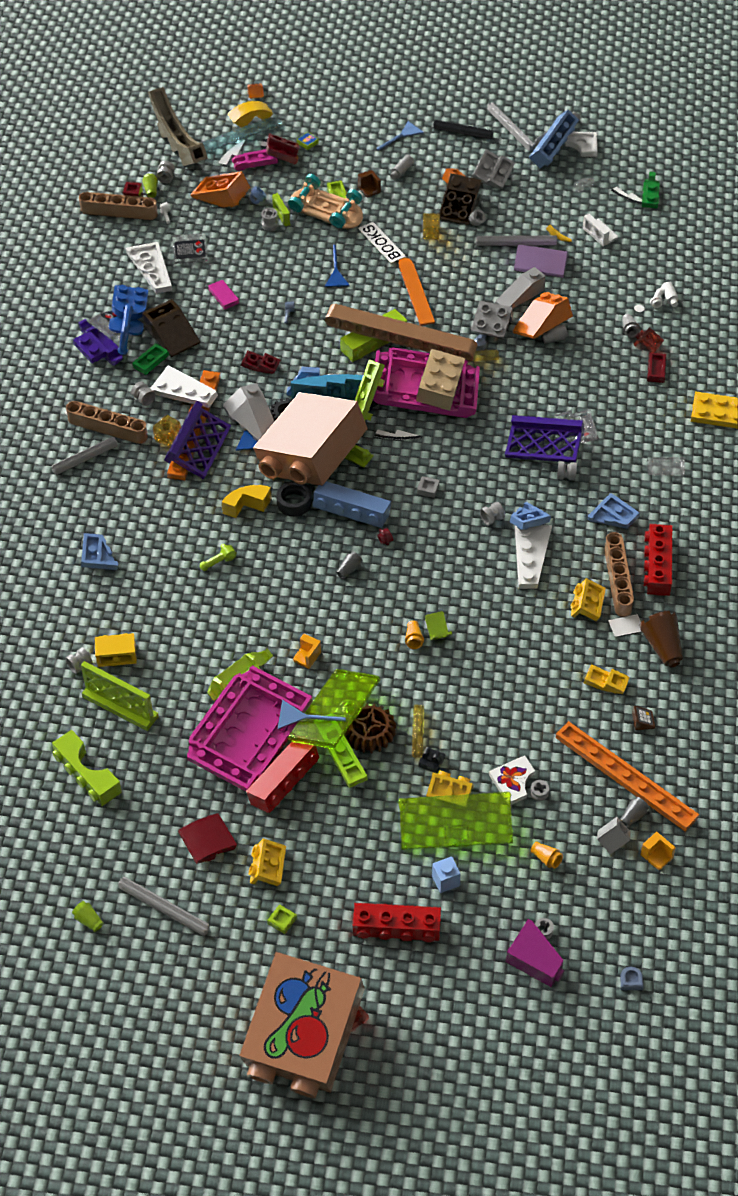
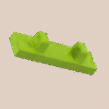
M372 360L368 361L354 400L359 404L364 421H371L373 414L368 413L373 397L377 386L383 387L385 380L380 379L385 365Z
M318 720L314 722V727L348 787L351 788L367 781L368 776L337 722L332 720Z

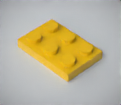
M695 391L690 422L738 429V398Z

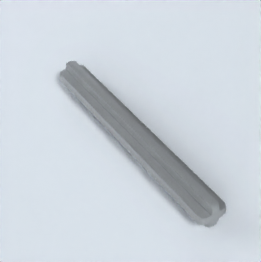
M494 103L488 104L487 110L528 151L535 149V144Z
M556 235L476 236L477 246L557 245Z
M122 877L119 881V889L202 936L208 933L210 929L208 923L126 877Z

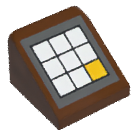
M633 706L632 717L635 730L655 729L652 710Z

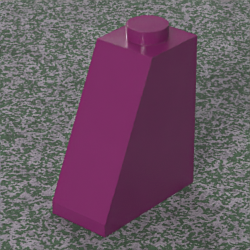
M528 919L508 949L506 963L551 988L555 981L559 982L564 975V960L534 922Z

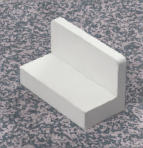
M590 214L584 216L583 229L602 246L618 239V235L600 219H595Z

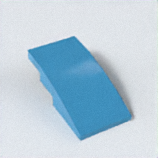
M321 375L292 380L291 399H294L301 392L354 401L363 375Z

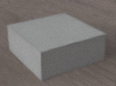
M422 476L417 488V494L435 498L439 487V480Z

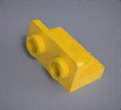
M587 578L581 584L578 583L574 589L575 597L571 604V616L575 618L580 613L597 621L601 616L606 588Z
M440 770L439 773L433 772L426 796L467 808L471 790L474 788L473 783H470L471 779L462 776L455 779L450 777V773Z
M264 838L258 845H254L251 853L253 863L249 868L250 884H255L258 880L275 886L281 884L286 852L285 845Z

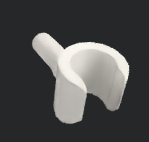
M165 202L160 205V213L164 215L166 223L169 224L170 219L167 212L171 209L169 204Z

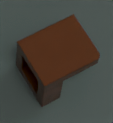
M372 169L358 174V188L367 198L381 193V180Z

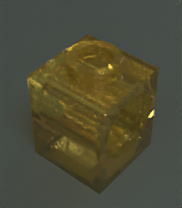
M423 213V239H439L440 214Z
M166 414L153 426L154 439L168 447L173 443L181 428L180 422Z

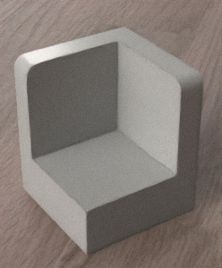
M616 817L598 830L597 840L612 854L630 841L631 831Z

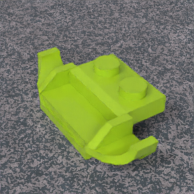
M266 649L261 652L244 654L243 657L214 677L207 694L215 702L235 675L249 671V668L252 666L260 669L273 657L272 653Z

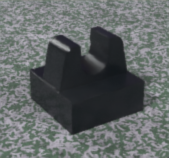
M426 747L418 762V767L438 773L445 759V754Z

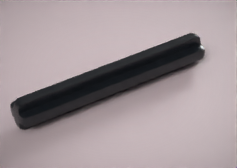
M435 120L433 123V128L437 130L490 140L494 136V131L440 120Z

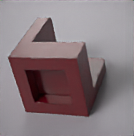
M126 182L123 195L144 197L142 183Z

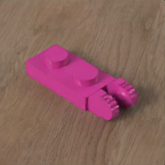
M260 150L234 156L232 162L234 163L235 170L244 171L246 168L278 163V158L267 155L266 150Z

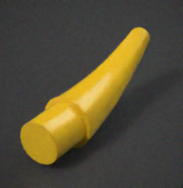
M551 225L546 228L550 235H556L557 239L572 242V239L562 235Z

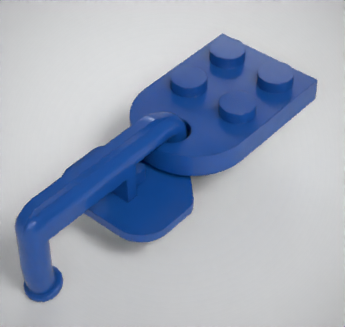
M115 285L111 309L117 317L110 319L109 329L113 332L121 333L118 353L121 355L128 353L129 335H140L143 333L144 324L138 319L142 318L143 312L146 311L147 289Z

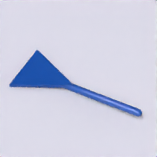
M333 245L334 271L325 287L350 286L338 270L336 245Z
M247 430L244 431L236 451L250 450L256 445L257 441Z

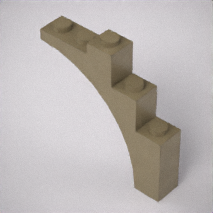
M164 87L149 91L148 95L158 120L157 125L161 137L168 138L172 152L178 151L183 166L208 159L203 143L195 141L181 125L169 102Z

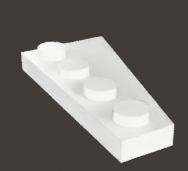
M158 242L126 248V253L156 294L172 291V285Z
M169 365L150 388L155 392V395L191 404L199 401L203 404V407L207 408L212 405L218 396L216 390Z
M552 525L534 526L527 530H521L515 526L518 589L538 588Z

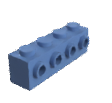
M569 109L558 116L529 158L539 168L544 165L548 166L553 161V156L560 151L561 145L568 140V135L575 130L574 127L579 119Z
M327 481L323 486L319 485L314 492L313 507L375 527L382 528L390 514L391 501Z

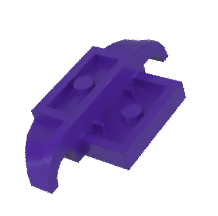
M86 319L78 322L83 334L73 339V344L92 364L105 358L111 365L115 366L123 360V355L118 353L119 347L104 333L103 329L89 324Z

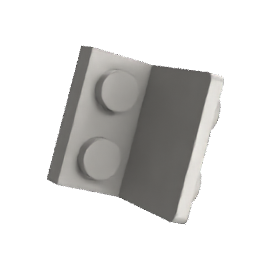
M479 301L471 332L503 339L509 322L512 323L513 307Z

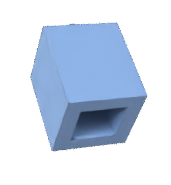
M453 857L432 863V878L440 893L460 887L461 874Z

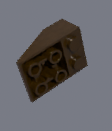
M450 173L438 219L469 225V216L476 210L483 190L482 180Z
M172 299L143 312L145 329L164 349L168 350L171 357L201 343L183 311Z

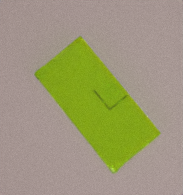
M335 669L304 714L345 717L346 721L303 719L294 727L288 736V740L330 749L335 748L380 682V677L372 674Z
M498 792L399 798L402 850L513 843L510 806L511 793Z

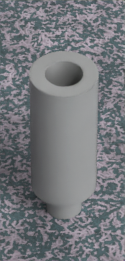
M406 155L391 170L390 178L393 180L400 178L414 164L413 157Z

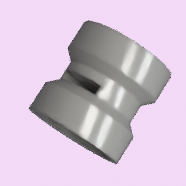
M162 161L159 164L156 175L158 181L161 183L171 182L175 169L173 163Z
M273 208L264 209L261 212L262 228L266 231L276 230L278 228L277 211Z
M142 381L136 383L131 389L132 396L138 399L144 406L151 404L155 399V392Z
M558 461L557 479L563 480L568 478L575 481L577 463L571 462L566 464L565 462Z
M495 502L490 507L481 508L480 516L483 522L489 526L495 520L500 521L504 519L505 511L499 502Z
M83 647L78 649L75 655L70 654L65 657L67 665L74 674L81 671V664L84 661L89 664L93 663L89 653Z

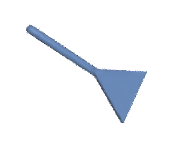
M408 121L401 134L377 147V150L379 151L401 137L422 134L424 132Z
M282 700L278 729L303 719L346 721V718L306 715Z

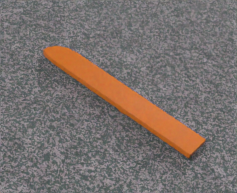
M409 258L399 259V269L420 326L435 324L412 260Z

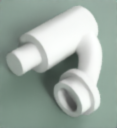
M666 282L650 300L651 306L659 308L663 304L661 295L664 294L667 303L671 304L672 307L678 306L677 301L679 298L673 284Z

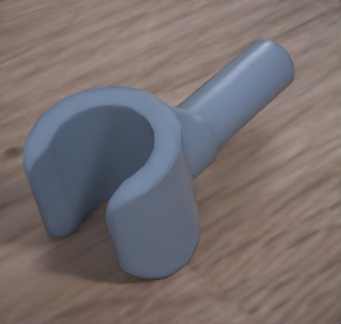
M294 302L285 303V324L289 322L290 312H295Z

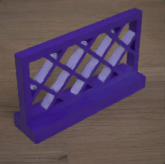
M196 401L190 409L164 461L169 464L173 461L204 479L231 425L201 408L203 404ZM200 416L206 417L209 423L202 424ZM215 426H221L225 429L224 432L218 433ZM204 427H211L213 434H206ZM200 428L202 435L196 436L193 429ZM215 437L217 445H211L208 438ZM204 439L207 446L200 447L198 440ZM193 441L196 448L189 449L187 442ZM209 450L211 457L204 458L202 451ZM198 452L200 459L193 460L191 453ZM187 454L189 461L180 459L179 455ZM202 463L204 471L202 472L197 469L195 464Z
M512 415V426L505 457L576 463L581 439L584 437L585 432L583 420ZM515 431L524 432V435L518 439L514 436ZM534 433L542 434V436L536 440H534L531 437V435H533ZM552 434L560 436L553 442L549 438ZM577 436V439L571 443L566 438ZM529 438L532 443L524 447L520 442ZM546 439L549 444L541 448L538 443ZM564 441L567 446L559 450L556 445ZM517 444L521 448L518 452H510L511 448ZM534 446L539 450L534 454L528 452ZM552 447L556 450V453L553 455L545 453ZM569 449L574 452L573 457L564 456L563 453Z

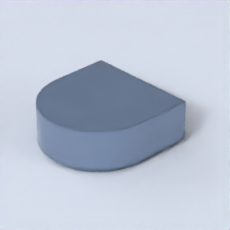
M635 967L625 968L620 976L621 990H643V975L641 971Z

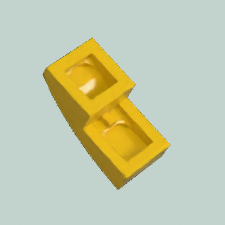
M591 664L583 683L603 691L623 694L630 677L614 669L607 672Z

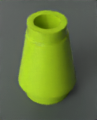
M152 173L146 174L142 179V183L147 197L154 198L157 195L158 178Z
M81 901L72 911L75 920L94 932H97L104 924L90 903Z

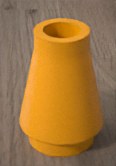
M410 621L407 624L405 643L410 649H419L424 643V637L417 621Z
M535 842L531 847V853L536 855L548 868L552 867L555 869L561 864L563 854L560 853L559 849L539 842Z

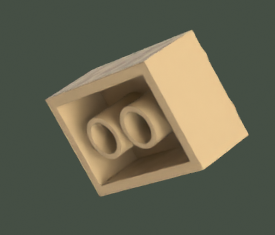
M431 349L416 401L450 411L465 358Z

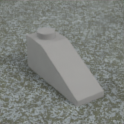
M533 267L521 274L495 301V304L513 308L519 306L544 291L546 276Z

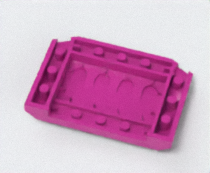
M389 348V351L380 353V350L376 351L375 362L385 365L380 378L385 380L383 387L377 386L373 397L377 404L462 418L475 415L480 367L476 366L474 368L468 365L467 360L464 361L462 373L449 411L416 401L430 353L401 348Z
M254 666L250 667L249 671L243 674L239 673L231 679L190 735L187 760L246 792L271 765L302 721L300 720L278 729L282 700L306 714L313 701L312 696Z

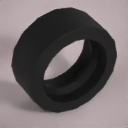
M288 482L278 489L276 496L277 507L284 515L297 517L309 511L311 507V491L305 484ZM292 494H298L305 498L301 503L289 504L283 500Z

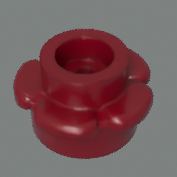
M388 528L379 529L377 537L380 543H385L388 546L394 540Z

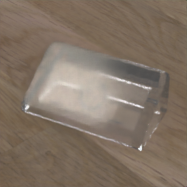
M648 457V475L684 476L685 457Z

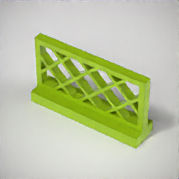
M85 661L81 664L85 683L82 698L146 731L159 718L158 712L152 709L150 694Z

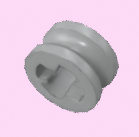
M480 209L475 210L469 216V220L474 226H479L486 219L485 213Z
M543 780L534 781L531 784V797L537 801L545 800L549 794L548 783ZM536 788L543 790V793H540L539 790L536 791Z
M548 918L538 919L535 925L539 930L540 926L548 927L547 932L542 930L541 933L547 940L550 939L554 929L552 921Z

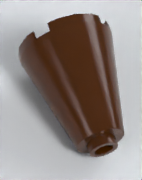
M670 611L658 612L649 616L650 620L646 623L644 620L641 621L639 624L641 632L663 664L670 668L678 666L683 656L676 612H673V614Z

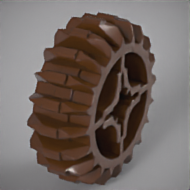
M366 702L363 707L358 704L357 709L352 707L350 713L347 712L345 715L346 721L342 722V732L351 747L354 746L355 751L362 749L363 754L366 750H370L372 754L375 749L378 752L381 751V747L387 749L388 743H392L393 737L396 735L394 716L390 715L389 709L384 710L383 705L376 707L375 703L369 706Z

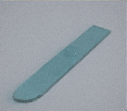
M267 118L201 143H203L207 153L281 125L282 121L277 118Z

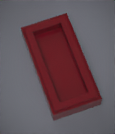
M649 352L647 382L665 383L667 354Z

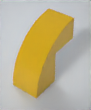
M260 101L242 103L228 113L233 123L242 129L255 116L266 122L273 115L269 106Z
M249 485L232 491L222 501L223 514L237 518L243 506L264 512L272 499L271 487Z

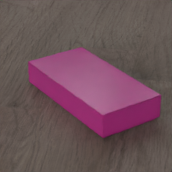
M223 280L208 285V290L224 310L239 304V299Z

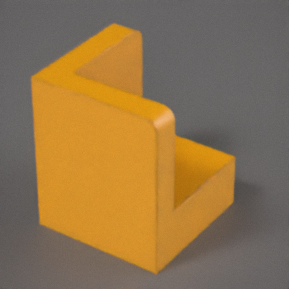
M303 634L300 638V649L294 656L293 662L310 669L321 654V641Z
M655 832L642 844L640 855L656 869L661 870L673 859L676 848L658 832Z

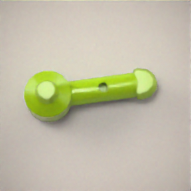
M223 543L220 546V554L205 562H201L200 569L207 571L208 568L224 559L225 561H231L236 557L237 552L231 545Z

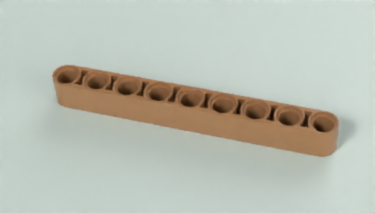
M339 304L330 305L325 318V323L334 328L430 352L431 349L465 358L468 362L473 360L477 349L476 341L469 338Z

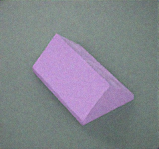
M518 244L514 270L526 272L535 267L544 275L563 278L569 253L567 251Z

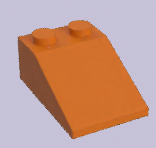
M243 171L205 177L190 195L192 198L220 207L232 208L239 204V201L246 196L247 191L251 187Z
M549 292L542 293L529 306L514 327L513 333L535 339L573 317L569 299Z

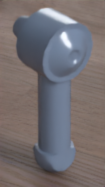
M480 334L474 339L477 343L476 352H483L485 350V338L487 335Z

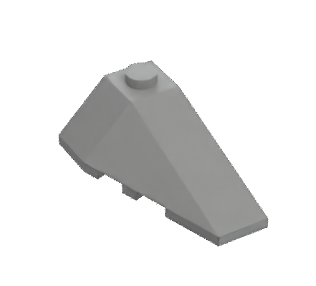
M257 383L240 387L223 404L229 418L232 421H237L244 431L250 432L257 442L275 422Z

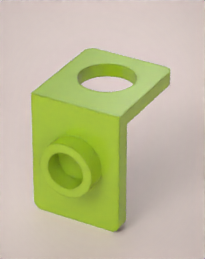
M443 611L425 615L430 641L452 635V631L448 632Z

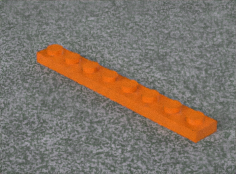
M203 370L199 382L217 390L221 378L220 372ZM203 406L201 407V408H203L204 410H206V411H208V412H209V410H210V407H209V408L203 407ZM203 415L200 416L202 424L205 423L207 419ZM200 428L193 429L196 436L201 435ZM193 441L187 442L189 449L196 448ZM187 454L179 455L180 459L189 461ZM171 461L167 477L185 480L188 470Z
M568 721L556 733L555 738L636 797L643 799L650 807L686 832L698 819L699 814L571 722Z

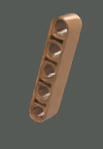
M83 192L79 195L80 209L84 214L153 220L158 216L157 202L154 198Z
M71 401L66 405L68 421L73 425L139 444L146 442L148 439L146 423L143 420L78 401Z
M612 532L606 536L604 552L615 613L618 616L626 617L632 613L634 597L623 537L619 533Z

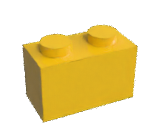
M134 633L95 637L97 666L137 664Z

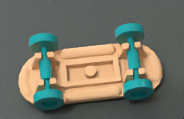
M314 174L306 176L303 187L294 192L288 201L289 208L294 212L304 213L328 222L337 228L352 229L360 225L363 220V212L358 205L362 201V195L357 190L350 189L345 199L319 190L318 187L321 185V181Z

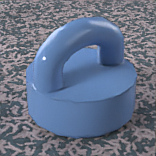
M254 186L250 193L251 202L258 204L260 201H264L266 198L265 192L258 186Z

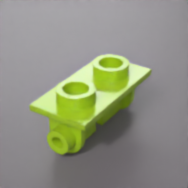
M356 445L347 454L345 459L364 468L374 455L368 449Z

